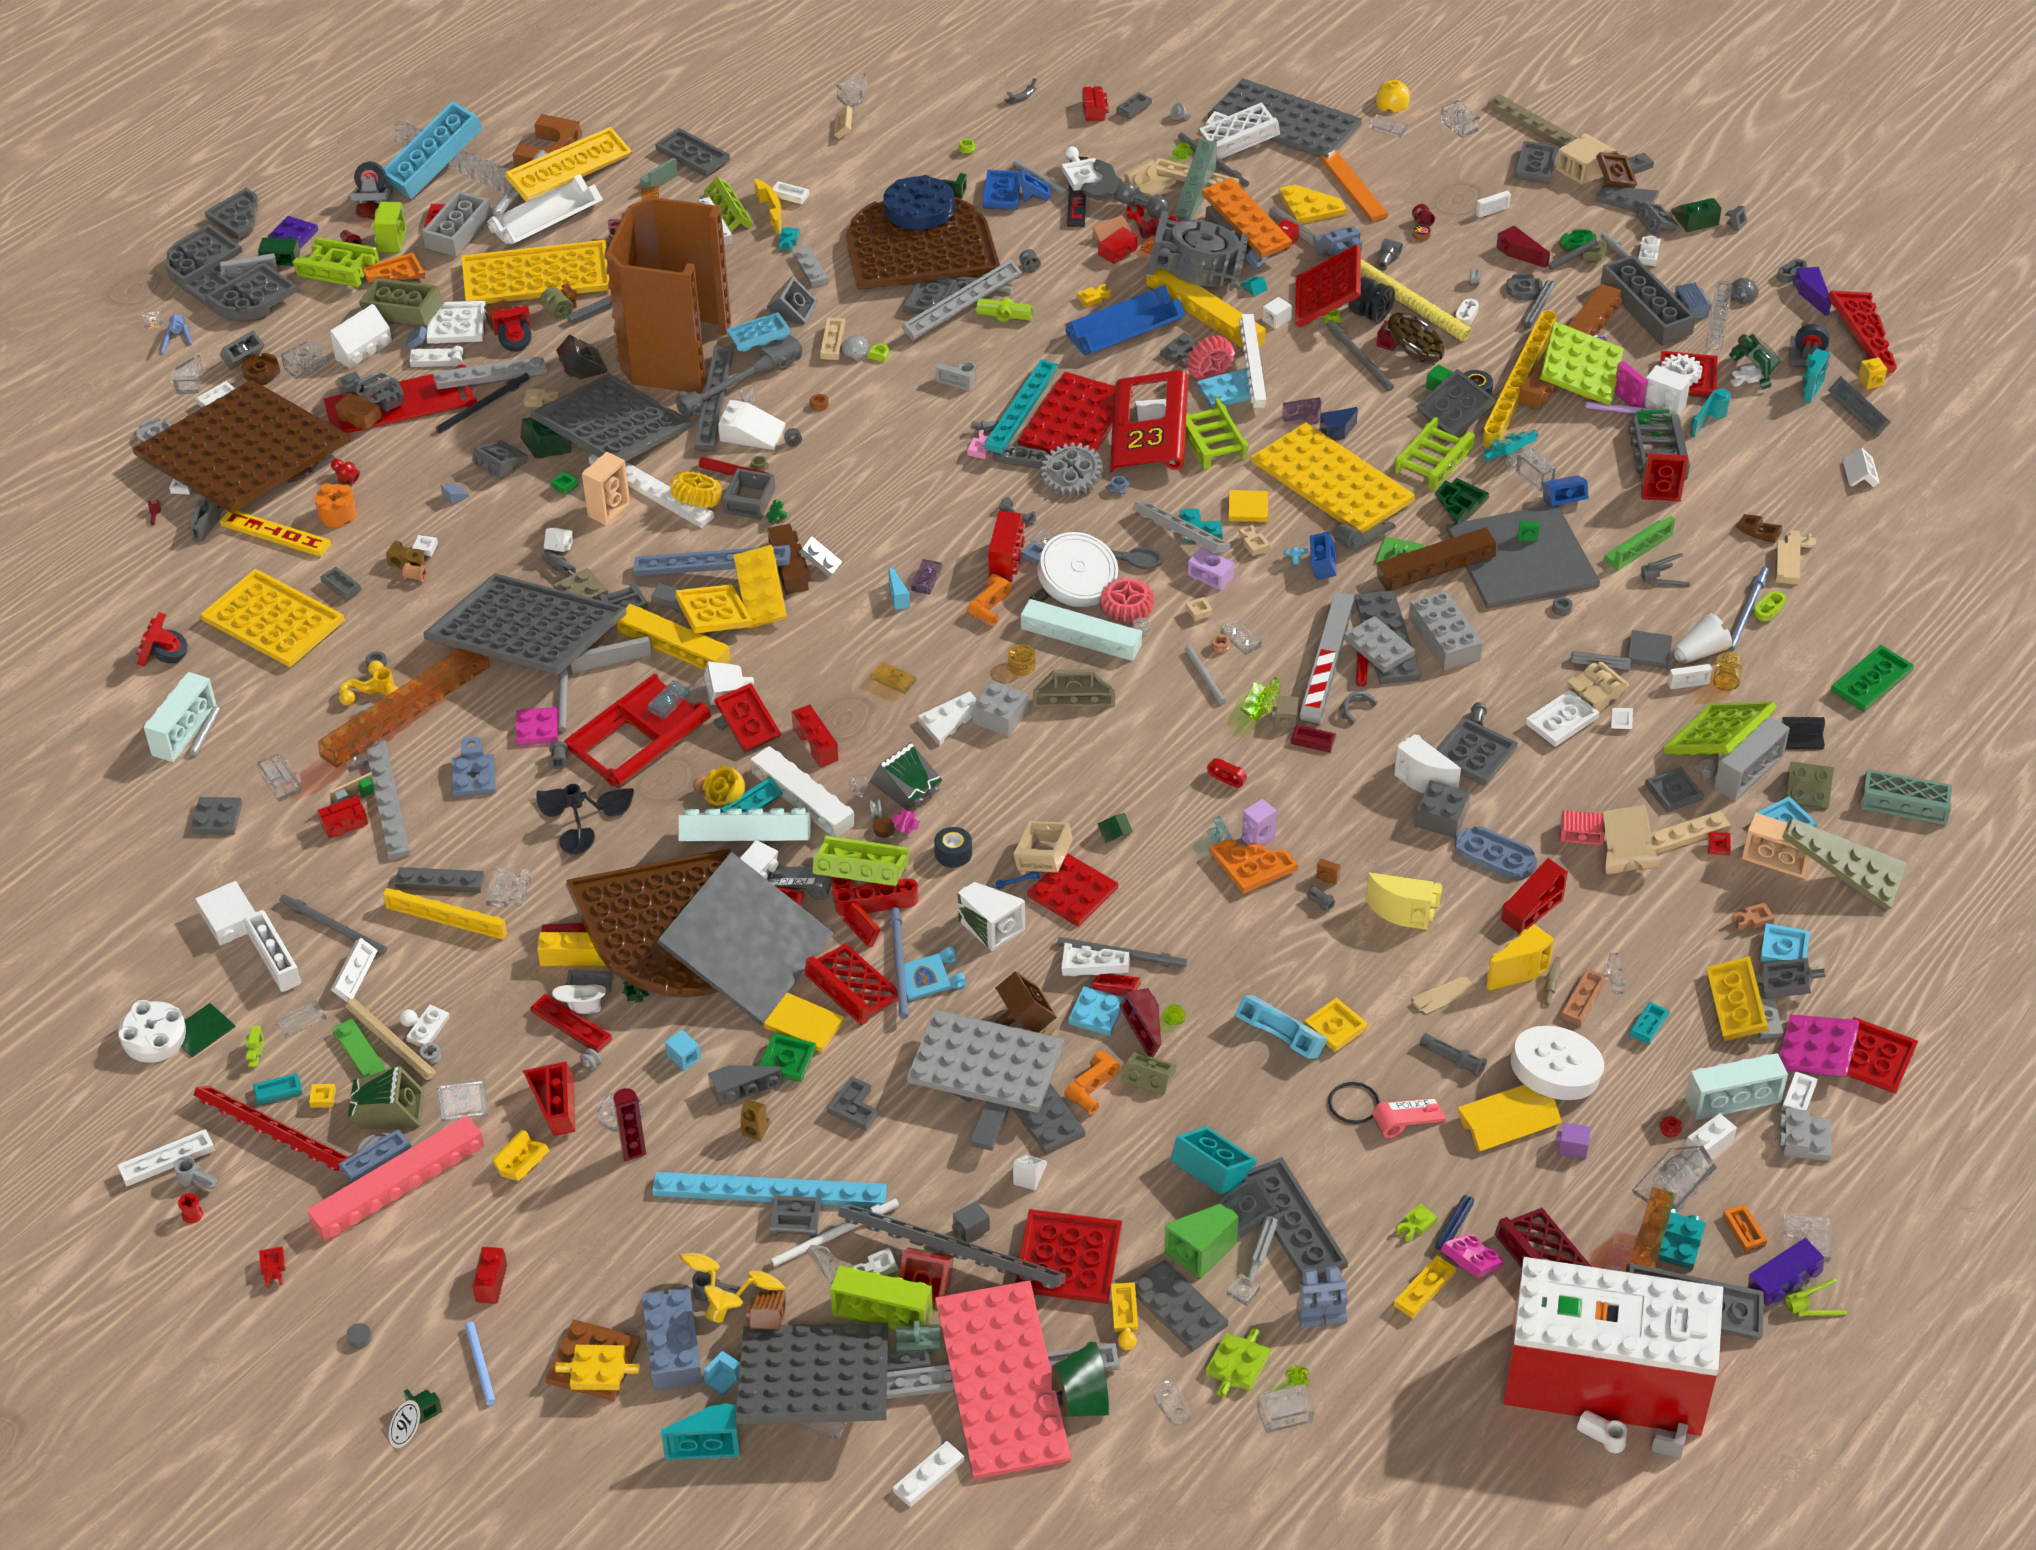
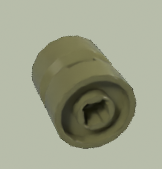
M547 288L541 294V305L554 319L564 320L568 314L572 313V302L558 288Z

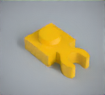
M1106 284L1100 285L1097 289H1094L1092 286L1077 292V299L1086 308L1101 303L1102 298L1111 297V290H1106Z

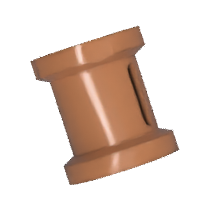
M406 562L402 570L403 580L415 579L424 583L427 577V566H413Z

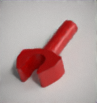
M1136 205V211H1132L1128 206L1126 217L1127 219H1134L1138 226V223L1143 221L1141 217L1144 216V209Z

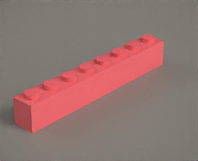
M466 1115L307 1209L310 1224L324 1241L337 1236L343 1230L359 1223L362 1219L379 1211L390 1202L396 1201L410 1190L416 1189L432 1177L438 1176L452 1165L458 1164L467 1156L478 1152L484 1147L481 1131Z

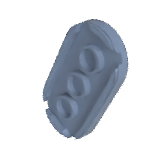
M1473 826V829L1465 828L1461 830L1456 837L1455 849L1460 857L1506 878L1515 880L1525 879L1536 870L1537 857L1529 846L1492 830Z

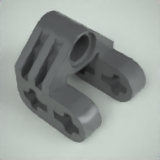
M382 372L370 374L357 380L353 385V392L357 396L365 398L371 403L378 402L385 412L403 405L404 393L399 381L393 377H388ZM361 385L366 386L363 392L359 391Z

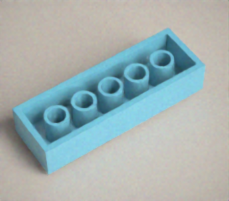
M454 101L449 103L384 168L387 184L409 199L415 197L483 129L477 116Z

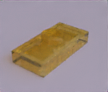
M881 662L871 673L872 680L904 694L916 682V676L884 662Z

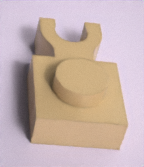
M527 389L524 397V406L542 407L544 404L558 399V392L546 393L545 389Z
M1253 525L1249 526V532H1245L1243 528L1239 529V536L1244 539L1243 544L1252 556L1270 551L1269 542L1262 533H1255Z

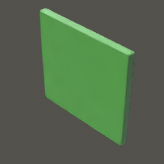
M1386 536L1375 564L1423 548L1424 545Z

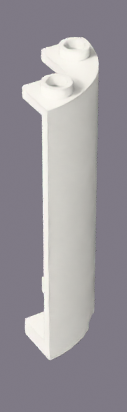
M579 174L573 177L572 182L527 201L503 213L500 217L492 216L487 221L488 228L506 244H514L603 199L596 186L587 187L582 176Z

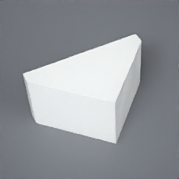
M1028 1155L1014 1160L1013 1184L1035 1191L1048 1161Z

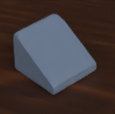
M458 484L441 485L442 495L452 505L469 497Z

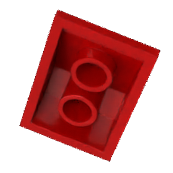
M1649 453L1642 474L1641 498L1645 500L1681 502L1688 455Z

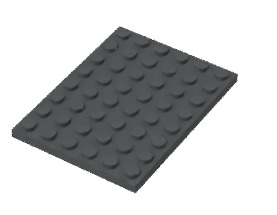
M494 573L423 633L424 639L435 643H441L468 652L478 653L500 659L501 661L558 675L627 613L626 607Z

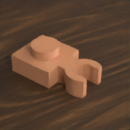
M1760 903L1746 907L1744 913H1734L1732 922L1741 921L1737 926V929L1741 931L1745 930L1748 925L1756 929L1765 926L1766 923L1773 924L1775 918L1766 904Z

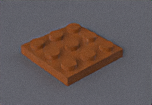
M573 1319L545 1378L546 1384L571 1390L570 1373H556L555 1366L556 1362L571 1363L576 1345H624L625 1364H631L641 1343V1338L637 1335ZM624 1374V1377L621 1380L620 1388L627 1374ZM573 1390L615 1401L619 1390Z

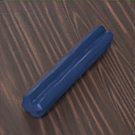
M1468 1195L1462 1196L1435 1242L1437 1250H1441L1445 1242L1454 1239L1474 1205L1473 1197Z

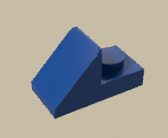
M1023 170L1020 171L1024 202L1032 194L1048 201L1051 197L1050 185Z

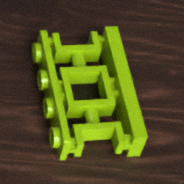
M316 237L314 239L315 244L311 245L312 254L310 257L301 256L300 258H295L293 265L298 277L359 287L361 284L360 278L364 277L362 268L366 264L375 265L380 260L375 247ZM335 259L341 260L339 263L333 262Z

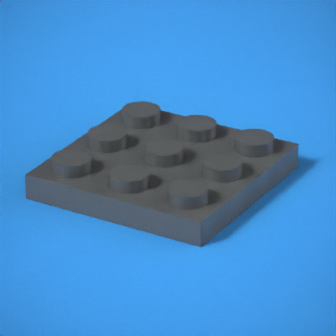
M1456 369L1416 407L1430 421L1435 417L1438 418V427L1441 430L1459 437L1496 403V400L1459 369Z
M1463 717L1436 750L1461 768L1460 774L1487 786L1516 751L1518 742Z

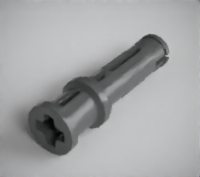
M1427 1033L1420 1040L1419 1046L1456 1063L1459 1069L1465 1068L1473 1072L1476 1077H1480L1485 1070L1487 1059H1480L1470 1054V1051L1467 1049H1457Z

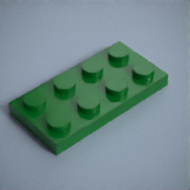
M1880 644L1831 686L1830 691L1865 712L1911 673L1914 664Z

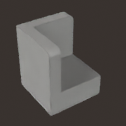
M1678 1423L1676 1433L1656 1429L1651 1451L1681 1459L1688 1425Z

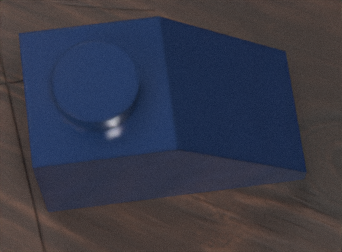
M1353 407L1321 413V432L1334 441L1345 439L1357 424L1358 408Z

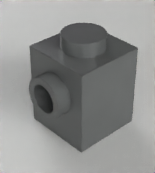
M975 1201L953 1213L952 1229L957 1237L961 1236L965 1242H970L990 1230L989 1215Z

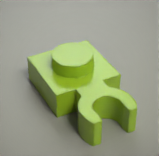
M251 1026L250 1035L246 1036V1048H249L246 1054V1060H249L248 1067H258L259 1057H261L264 1044L261 1026Z
M1420 1203L1404 1216L1405 1223H1400L1397 1226L1396 1234L1399 1235L1401 1232H1407L1405 1242L1408 1243L1413 1240L1415 1232L1422 1236L1435 1225L1438 1217Z

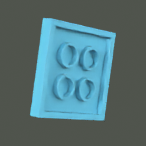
M779 312L726 329L736 349L742 352L748 351L756 345H766L774 339L782 340L791 334L789 326Z

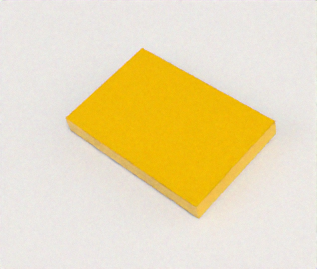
M786 993L764 1022V1028L777 1034L815 1042L816 1050L823 1052L845 1020L844 1016Z

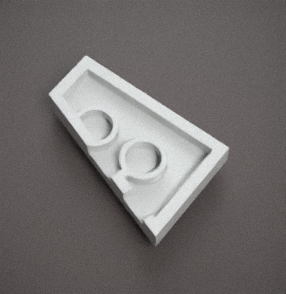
M969 691L918 715V722L935 742L941 746L948 735L952 736L956 732L957 727L972 718V705L977 699Z
M1065 943L1062 975L1129 972L1130 962L1129 952L1110 949L1093 951L1090 946H1082L1080 949L1073 948L1072 944Z

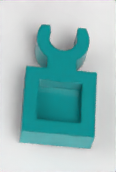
M781 228L779 235L780 252L784 248H789V253H792L793 245H797L800 235L799 228Z

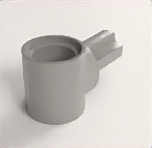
M183 1156L175 1161L174 1169L180 1185L190 1187L198 1184L207 1189H214L216 1187L217 1178L203 1172L202 1167L195 1164L192 1157Z

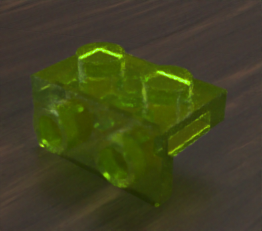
M1274 677L1266 687L1254 681L1240 710L1256 721L1264 713L1268 714L1274 705L1271 703L1272 700L1274 701L1280 693L1278 687L1281 680Z

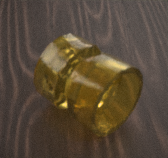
M1725 652L1717 657L1713 683L1718 689L1732 691L1739 686L1743 665L1742 658L1739 655Z

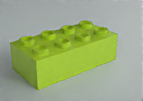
M839 1265L830 1288L832 1313L835 1317L861 1323H888V1329L896 1330V1326H913L914 1321H920V1325H929L933 1314L932 1286L922 1282L915 1283L899 1277L880 1275L877 1272H866L854 1267Z

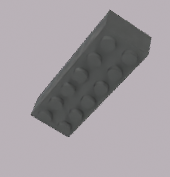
M1634 255L1603 265L1601 283L1621 290L1620 298H1622V305L1661 345L1693 334L1696 316Z

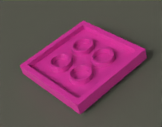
M1790 1014L1779 1055L1786 1071L1847 1077L1859 1022L1854 1019Z

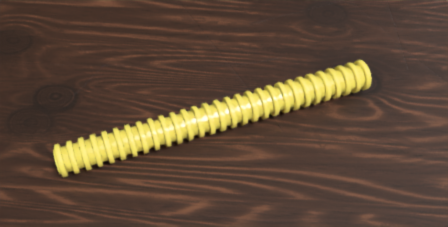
M1361 260V276L1374 279L1378 284L1384 283L1386 286L1393 287L1395 290L1394 299L1425 317V319L1460 341H1465L1470 336L1471 327L1458 321L1457 318L1449 315L1436 305L1428 302V300L1407 289L1401 283Z

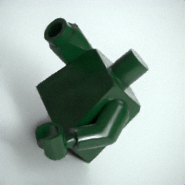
M1742 334L1737 341L1739 344L1732 348L1729 356L1737 362L1746 355L1748 359L1762 370V375L1765 377L1759 379L1762 390L1770 388L1772 383L1769 375L1782 361L1773 349L1756 335L1751 334L1747 336Z

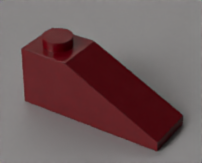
M1515 225L1498 233L1496 248L1508 257L1544 268L1548 267L1550 252Z
M1149 988L1126 992L1119 1007L1146 1054L1154 1057L1161 1046L1160 1016L1157 1000Z

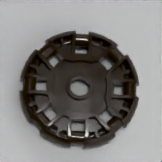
M1397 312L1390 316L1388 320L1389 333L1395 343L1404 348V352L1417 360L1421 359L1425 363L1432 364L1437 363L1439 359L1442 360L1445 353V348L1441 345L1443 342L1436 331H1432L1429 328V324L1417 316L1411 317V314L1406 312Z

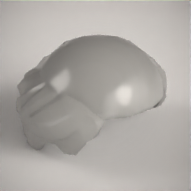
M854 335L843 341L842 352L844 355L856 361H860L863 357H868L870 347L865 337Z

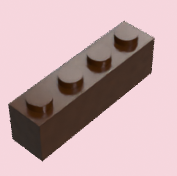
M791 524L767 528L769 545H789L791 549L789 565L777 566L785 594L809 590L808 582H811L810 571L805 569L807 568L805 557H801L802 554L799 553L802 547L801 544H797V532L792 530Z

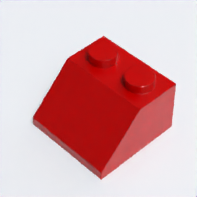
M908 1247L902 1253L899 1278L915 1283L922 1282L932 1286V1306H936V1297L946 1296L954 1257L952 1255Z

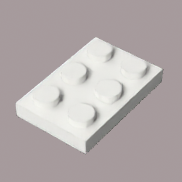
M1568 690L1527 717L1525 724L1556 747L1598 719L1600 712L1571 690Z

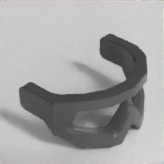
M1354 691L1342 702L1339 713L1343 719H1346L1353 725L1356 719L1349 712V702L1368 701L1374 707L1378 701L1370 693Z

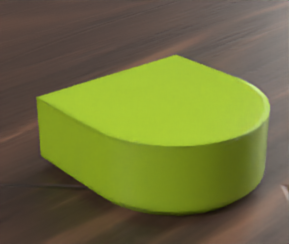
M875 344L868 352L869 359L885 362L889 357V348L885 344Z

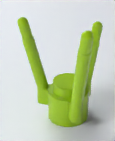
M1835 1278L1801 1292L1785 1296L1789 1312L1791 1314L1797 1313L1799 1318L1804 1316L1847 1315L1846 1310H1806L1807 1307H1810L1808 1295L1836 1283L1837 1280Z

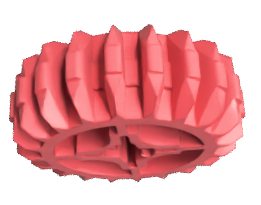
M1210 335L1208 339L1204 337L1203 341H1198L1196 346H1192L1193 350L1188 352L1189 356L1186 358V366L1189 373L1199 381L1228 372V367L1233 366L1232 361L1235 360V352L1232 344L1226 338L1219 335L1215 337Z
M1121 577L1120 580L1114 579V583L1108 582L1109 586L1103 587L1106 591L1101 592V607L1104 614L1108 615L1110 619L1115 618L1116 622L1121 620L1124 624L1126 621L1133 623L1134 620L1141 621V618H1147V615L1151 613L1154 605V594L1150 589V585H1146L1145 581L1139 582L1138 578L1132 580L1130 577L1128 579Z

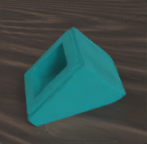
M1253 276L1240 284L1242 288L1253 296H1257L1268 289L1264 277Z

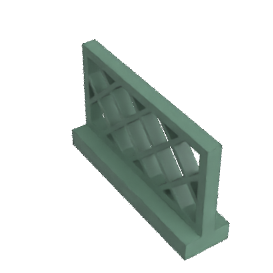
M1867 769L1861 809L1947 825L1951 811L1952 785ZM1872 778H1877L1881 781L1875 782ZM1893 782H1898V783H1901L1902 785L1897 786V785L1894 784ZM1887 785L1891 789L1885 790L1882 786ZM1914 786H1920V787H1922L1923 789L1918 790V789H1917L1916 787H1914ZM1908 789L1912 793L1907 794L1903 790ZM1936 790H1941V791H1946V792L1943 793V794H1940V793H1938ZM1930 793L1933 797L1928 798L1925 794Z

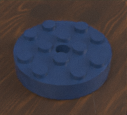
M928 175L898 179L886 189L883 196L886 218L893 224L906 229L923 230L937 227L947 222L955 211L953 189L944 180Z

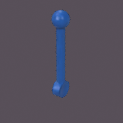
M1033 871L1029 875L1006 881L997 880L996 887L1002 889L1004 885L1031 878L1038 879L1039 873Z

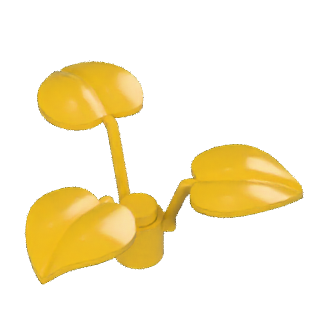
M683 1253L677 1257L681 1258L689 1267L701 1272H708L711 1275L710 1286H705L704 1288L708 1301H710L705 1316L714 1322L722 1323L728 1309L742 1305L743 1301L739 1296L749 1284L754 1283L756 1286L767 1290L786 1291L787 1289L778 1279L768 1273L749 1271L748 1276L750 1278L745 1281L736 1294L715 1287V1271L719 1270L720 1266L712 1258L699 1253Z

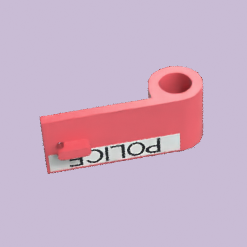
M1435 1098L1381 1102L1375 1106L1372 1112L1385 1138L1398 1136L1406 1125L1446 1121V1117Z

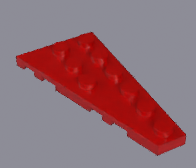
M1830 291L1827 297L1839 313L1840 318L1848 326L1849 331L1857 339L1858 344L1865 351L1866 356L1869 359L1879 357L1887 368V373H1894L1897 366L1893 354L1888 351L1889 342L1884 339L1886 333L1880 316L1875 312L1877 307L1875 303H1872V293Z

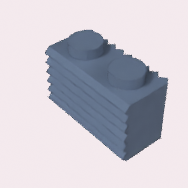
M1696 282L1675 287L1674 296L1696 316V319L1708 317L1709 310H1711V302L1705 298L1703 289L1699 288Z

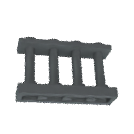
M1671 414L1670 422H1667V424H1639L1637 416H1633L1632 423L1628 425V432L1632 434L1631 446L1634 447V460H1637L1636 471L1640 473L1641 480L1649 453L1688 455L1679 414ZM1641 432H1667L1670 436L1641 437ZM1669 444L1673 448L1669 450H1644L1643 445ZM1688 458V464H1687V469H1686L1685 480L1688 479V474H1689V468H1690L1689 458Z

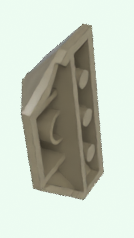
M1095 669L1053 670L1033 690V708L1115 706V689Z

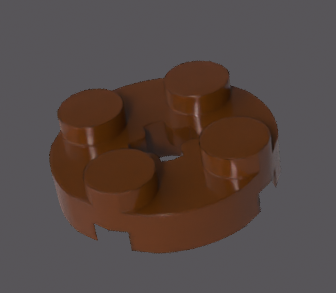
M261 353L262 356L255 357L254 354L247 357L242 362V374L248 381L252 379L261 385H266L269 380L275 378L280 373L278 360L272 354Z

